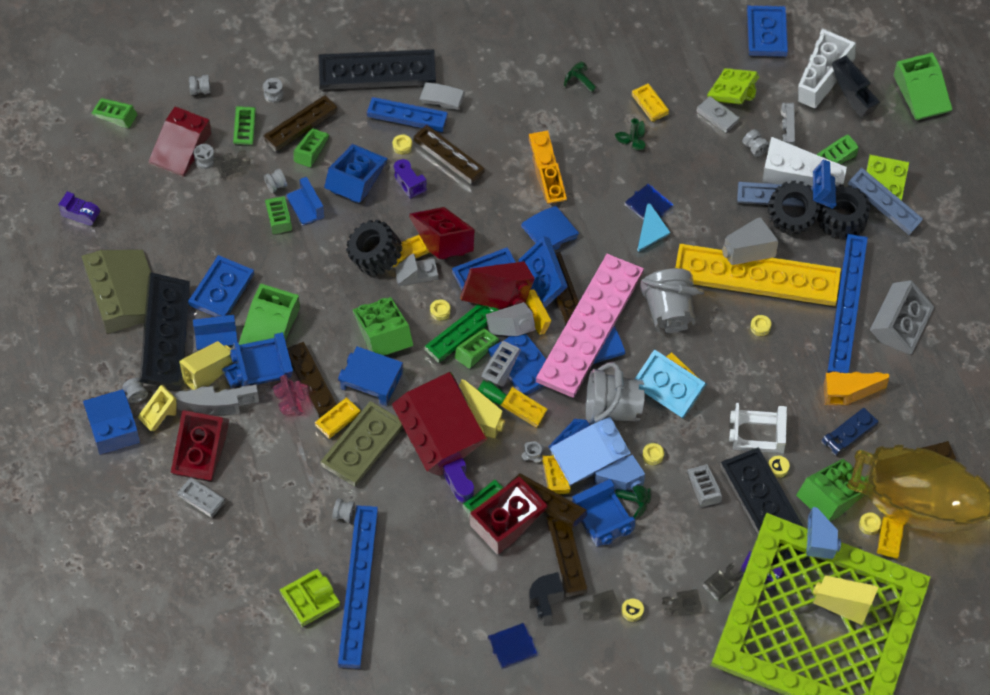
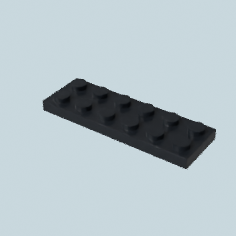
M434 49L319 54L320 90L425 85V83L436 84Z
M152 272L148 276L139 378L141 383L155 386L164 385L166 388L179 391L182 388L183 377L180 361L184 359L190 281Z
M759 447L720 462L724 475L757 534H759L766 513L804 527ZM779 543L778 547L784 546V544ZM789 549L779 552L783 561L793 558ZM794 549L797 556L804 554V552ZM776 555L773 558L774 565L779 563ZM809 556L800 559V562L810 559ZM796 562L787 564V568L795 565Z

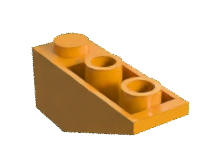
M881 372L826 373L824 380L825 405H848L887 388L889 374H882Z

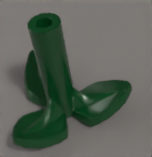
M583 61L575 64L564 79L565 88L572 77H577L590 92L597 88L582 72L588 70L586 63Z
M633 118L631 120L630 135L626 132L614 134L617 141L626 145L632 142V148L635 150L646 148V143L638 139L645 134L644 121L639 122L637 118Z
M634 486V493L617 489L615 494L618 498L638 503L639 507L633 516L634 519H638L646 512L647 503L650 504L651 488L647 490L643 486Z

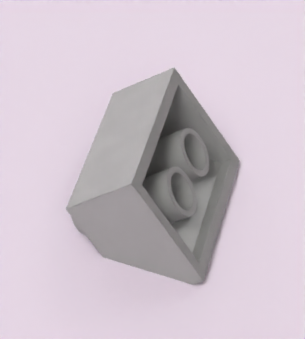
M912 280L893 283L870 331L882 344L904 353L912 354L934 306Z

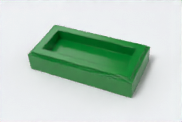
M493 480L463 504V508L470 515V512L503 489V487L496 480Z

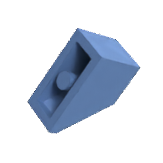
M633 454L596 471L594 482L598 485L611 479L614 484V490L621 489L629 492L631 490L634 491V486H643L645 473Z
M812 507L808 515L806 556L833 559L835 553L839 552L841 547L838 530L817 507Z

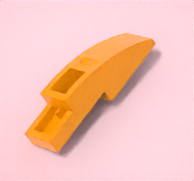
M548 130L529 134L528 138L533 154L532 159L546 203L552 204L567 201Z

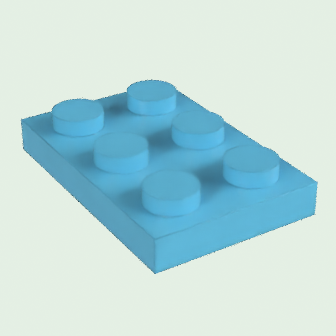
M655 349L635 377V379L643 380L644 385L639 384L640 390H644L645 394L683 419L707 385L704 381Z

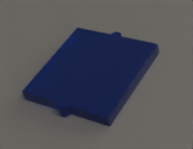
M649 184L639 191H635L634 195L625 201V205L642 220H644L646 206L649 203L660 218L673 206L671 202Z
M524 623L488 636L493 649L492 654L496 656L501 669L538 655L532 643L533 637L529 636Z

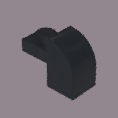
M558 572L539 577L533 582L529 590V609L535 608L537 618L542 619L543 626L552 624L553 614L550 604L561 602L564 599V590Z

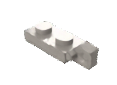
M782 103L781 116L785 118L782 119L783 131L787 130V134H783V141L795 146L794 103Z

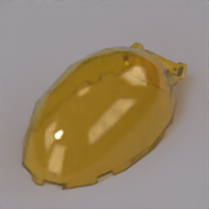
M894 445L893 448L881 446L876 448L874 454L863 450L855 452L854 458L856 461L852 478L848 481V487L851 490L866 494L870 502L886 517L908 528L939 533L971 531L990 518V487L980 476L974 477L965 471L966 467L957 461L927 449L918 447L915 450L903 448L904 445ZM867 464L869 467L865 481H862L860 478L863 465Z

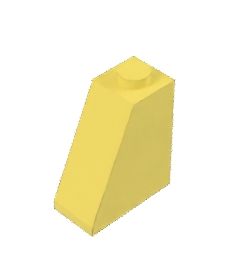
M217 341L182 359L180 367L184 384L191 390L210 386L223 374V368L234 364L230 356L231 349Z
M461 379L459 387L486 436L496 438L498 431L502 432L505 420L502 419V410L466 380Z
M825 576L822 583L817 582L812 594L816 595L813 603L863 625L879 587Z

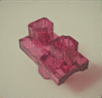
M286 375L281 376V383L272 387L278 399L287 397V400L278 404L281 413L288 415L295 412L298 416L303 414L300 401L306 400L305 395L310 391L308 385L301 384L300 381L293 383V381L288 380Z

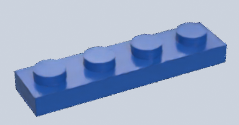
M372 97L367 110V117L420 128L428 125L435 131L443 132L448 112Z

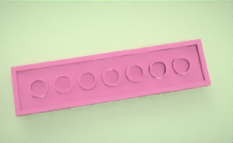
M606 254L536 377L537 383L572 398L575 397L642 277L644 268Z

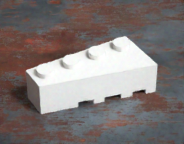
M821 30L820 38L816 42L815 50L811 54L809 64L798 86L799 102L812 108H816L837 82L832 63L845 55L853 62L855 60V42L827 30Z
M771 137L762 182L783 184L784 182L790 183L792 180H796V183L802 181L805 186L808 184L813 186V170L825 158ZM830 161L831 175L835 177L836 187H839V185L844 184L847 167Z

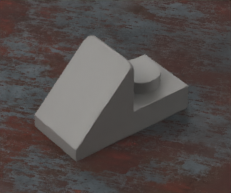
M411 254L394 267L398 286L438 280L435 259L416 262L415 255Z

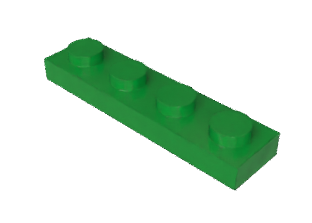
M480 304L476 305L425 345V351L440 363L454 352L459 345L487 326L486 314L498 311V309Z

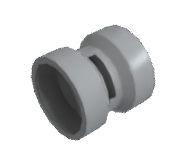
M209 74L202 75L201 77L189 76L191 95H197L198 93L210 94Z
M757 129L748 132L742 140V143L751 149V153L755 157L763 155L770 145L765 138L761 137V133Z

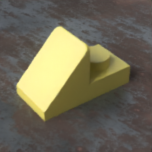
M160 385L137 418L150 431H156L167 415L175 416L177 414L176 398L164 385Z

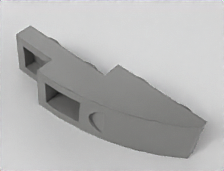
M244 385L241 388L232 390L224 389L217 393H214L213 386H203L195 390L179 391L172 394L176 398V409L212 416L240 414L239 406L259 402L256 385Z

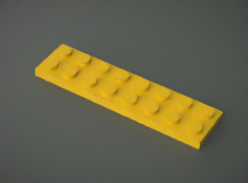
M679 244L675 267L690 271L693 275L694 285L836 306L841 268L778 258H767L731 265L728 259L723 256L722 250Z

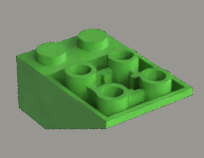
M933 53L897 61L894 78L915 120L952 111L941 67Z
M260 283L252 300L239 345L272 339L275 334L282 332L286 340L300 310L299 295Z
M391 297L382 298L377 302L364 304L353 309V314L369 351L384 356L413 346L409 324Z
M841 459L807 477L796 496L810 509L817 507L831 522L852 507L874 486L857 472L849 462Z

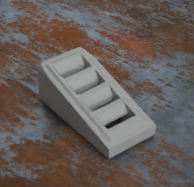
M502 341L481 377L504 387L521 349ZM505 349L512 351L511 355L504 353ZM502 356H503V357L507 358L508 360H507L506 362H504V361L501 360V358H502ZM498 364L503 366L502 369L497 368Z
M708 465L688 469L687 473L700 507L721 503V491ZM700 472H705V474L695 477L694 475ZM705 478L708 479L707 481H703V482H699V483H698V480L705 479ZM710 485V487L701 489L702 486ZM709 491H712V492H713V493L704 495L705 492H709Z

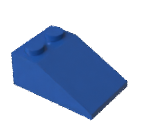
M352 144L328 168L324 188L334 194H340L351 201L360 203L368 195L388 158Z
M123 389L83 401L99 455L140 443L135 421Z

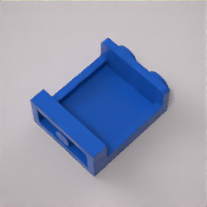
M283 332L275 334L272 339L242 345L235 342L232 350H230L231 360L236 362L237 369H235L237 382L241 381L242 386L258 385L291 378L293 369Z
M357 346L354 353L349 354L345 370L342 369L339 374L338 381H340V387L345 391L348 386L379 397V404L387 406L403 375V362Z
M611 479L572 496V502L587 510V517L581 522L596 547L608 545L615 538L627 536L635 529L634 517H629L617 498Z

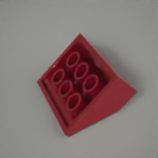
M452 372L441 375L406 392L391 404L426 471L437 476L443 474L444 465L466 457L488 440Z

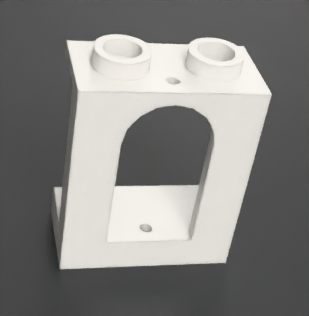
M736 403L735 411L730 413V423H734V429H730L729 442H733V450L750 451L759 447L761 452L784 454L787 407L778 406L777 413L739 410V403ZM746 423L776 425V441L744 440L738 435V427Z

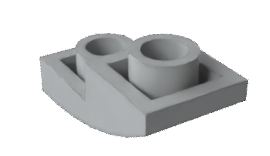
M425 83L420 100L422 103L440 104L444 109H460L465 92L446 85Z

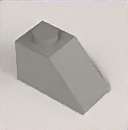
M524 302L486 314L489 332L495 335L519 336L536 330L532 311Z

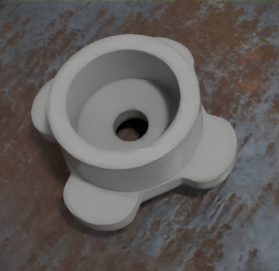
M534 441L525 443L522 459L540 463L545 447Z

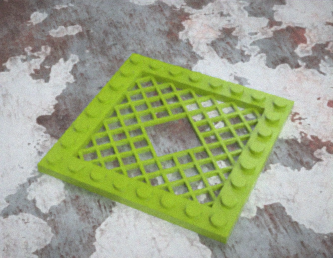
M766 513L710 666L783 695H854L851 686L859 683L865 692L862 695H893L931 577L841 542L840 551L835 553L833 559L817 557L825 560V562L818 564L813 556H809L814 566L804 569L800 559L808 557L806 556L808 529ZM781 543L784 546L778 547V544ZM789 549L793 558L783 561L779 552ZM794 549L802 551L804 554L797 556ZM774 555H776L779 563L771 566ZM796 562L800 571L790 574L786 565ZM826 565H830L834 572L830 577L842 579V575L850 573L855 582L865 583L871 581L874 586L879 587L876 582L878 581L887 585L878 588L876 593L879 595L882 604L875 607L871 604L867 613L873 614L876 623L867 626L864 620L863 628L854 631L849 623L851 620L841 616L849 633L815 647H812L793 611L814 602L815 594H813L814 598L805 601L800 591L810 588L813 593L814 586H816L817 582L822 583L825 577L820 568ZM835 565L845 568L846 570L838 572ZM782 567L786 577L777 580L772 570ZM816 570L821 579L811 583L807 573ZM769 572L774 581L764 585ZM856 573L866 576V578L859 580ZM803 575L807 585L798 588L793 578ZM789 580L794 590L784 593L779 583ZM775 585L780 595L770 598L766 588ZM892 589L896 598L887 602L882 592ZM761 591H762V593H763V595L765 596L766 600H765V601H762V602H760V603H757L758 600H759ZM796 593L801 603L791 606L787 596ZM783 599L787 608L777 612L773 602ZM898 602L895 613H893L889 605ZM769 604L773 614L764 617L759 607ZM885 607L890 617L880 620L876 610ZM756 611L759 619L751 622L753 613ZM789 612L794 622L784 625L780 615ZM776 618L780 627L770 630L766 621ZM892 621L889 632H887L883 624ZM762 623L766 633L757 636L752 626ZM797 626L801 636L792 639L787 629ZM879 626L884 636L874 639L869 629ZM749 629L753 638L744 641L747 630ZM783 631L787 641L778 644L773 634ZM865 631L870 641L860 644L856 635ZM769 636L773 646L764 650L759 640ZM852 637L856 647L847 650L842 640ZM804 639L808 649L798 652L794 643ZM886 640L881 652L877 643ZM755 642L760 652L750 655L745 645ZM838 642L843 652L833 655L829 645ZM790 644L794 655L785 658L780 648ZM873 645L878 655L868 658L863 648ZM825 648L829 658L820 661L815 651ZM776 650L781 660L771 663L766 653ZM859 650L864 660L854 663L850 653ZM811 653L816 663L806 666L801 656ZM762 655L765 661L758 659L756 657ZM846 656L850 666L841 669L836 659ZM797 658L802 668L792 672L787 662ZM879 659V662H878V665H877V668H876V671H875L874 668H873V666H872V664H871V662L874 661V660ZM832 661L836 671L827 675L822 665ZM783 664L785 669L778 667V665ZM866 664L871 674L861 677L857 667ZM818 666L823 677L813 680L808 670ZM853 669L857 680L848 683L843 673ZM804 672L806 677L801 676L799 674ZM839 675L844 685L834 689L829 678ZM873 678L870 690H868L864 681ZM825 680L828 686L821 684L819 682ZM846 689L849 694L841 692V690Z

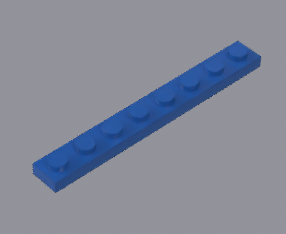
M847 235L827 373H849L868 237Z
M356 505L338 667L361 669L378 507Z

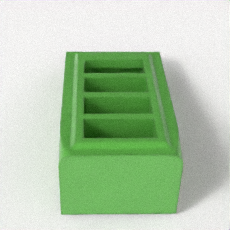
M101 98L93 109L92 115L118 126L130 128L137 117V112L133 105Z
M236 106L233 144L253 145L256 107ZM240 116L251 117V119H240ZM240 123H250V126L240 125ZM239 129L250 130V132H239ZM238 136H249V140L238 139Z
M311 128L295 148L294 162L311 167L326 144L329 134Z
M846 135L816 155L842 164L856 157L859 147L849 135Z
M285 196L265 200L272 234L292 231Z
M483 328L456 348L455 359L470 369L488 353L489 348L499 342V339Z

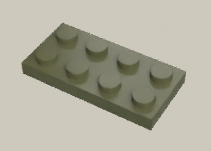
M370 401L320 461L321 466L356 487L402 430L403 426L399 418Z

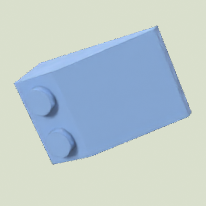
M611 417L594 423L550 447L569 485L594 475L596 471L631 454Z

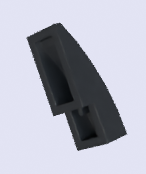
M846 55L835 60L832 63L835 76L853 109L860 118L874 112L880 101L868 89L871 82Z

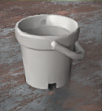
M678 268L664 269L642 279L640 289L642 295L647 299L657 332H660L659 328H664L665 333H677L688 329V323L691 321L692 325L695 324L692 295H703L704 290L693 287V275L690 271Z
M607 363L598 369H593L589 376L586 393V420L588 423L594 424L608 417H611L612 421L639 422L641 418L636 417V414H642L644 390L639 389V384L644 385L643 380L623 377V372L616 363ZM614 368L615 372L614 375L605 374L604 370Z

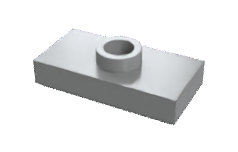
M710 96L697 107L699 114L725 133L739 122L738 116Z
M191 477L177 492L180 498L211 518L225 503L223 497Z

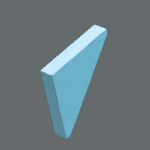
M650 203L646 206L637 248L638 252L670 234V231Z

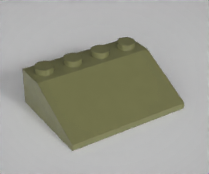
M99 250L81 256L106 334L144 323L148 276L151 271L143 250Z

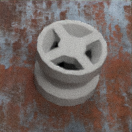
M269 78L263 84L264 97L268 102L275 103L283 98V86L279 79Z
M200 144L194 149L195 162L199 168L208 169L214 165V151L210 145Z
M279 168L272 174L267 173L264 175L265 183L271 193L276 192L280 187H287L285 176Z
M139 378L129 379L123 384L122 388L128 394L127 399L132 404L139 403L148 396V392L143 388V383L139 382Z
M337 498L333 509V519H344L345 522L350 523L354 515L355 502L349 501L347 503L343 499Z

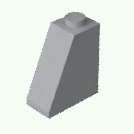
M760 217L726 236L722 253L731 265L776 257L778 240Z

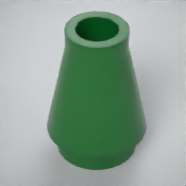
M483 380L478 388L481 394L495 404L501 405L507 396L491 381Z

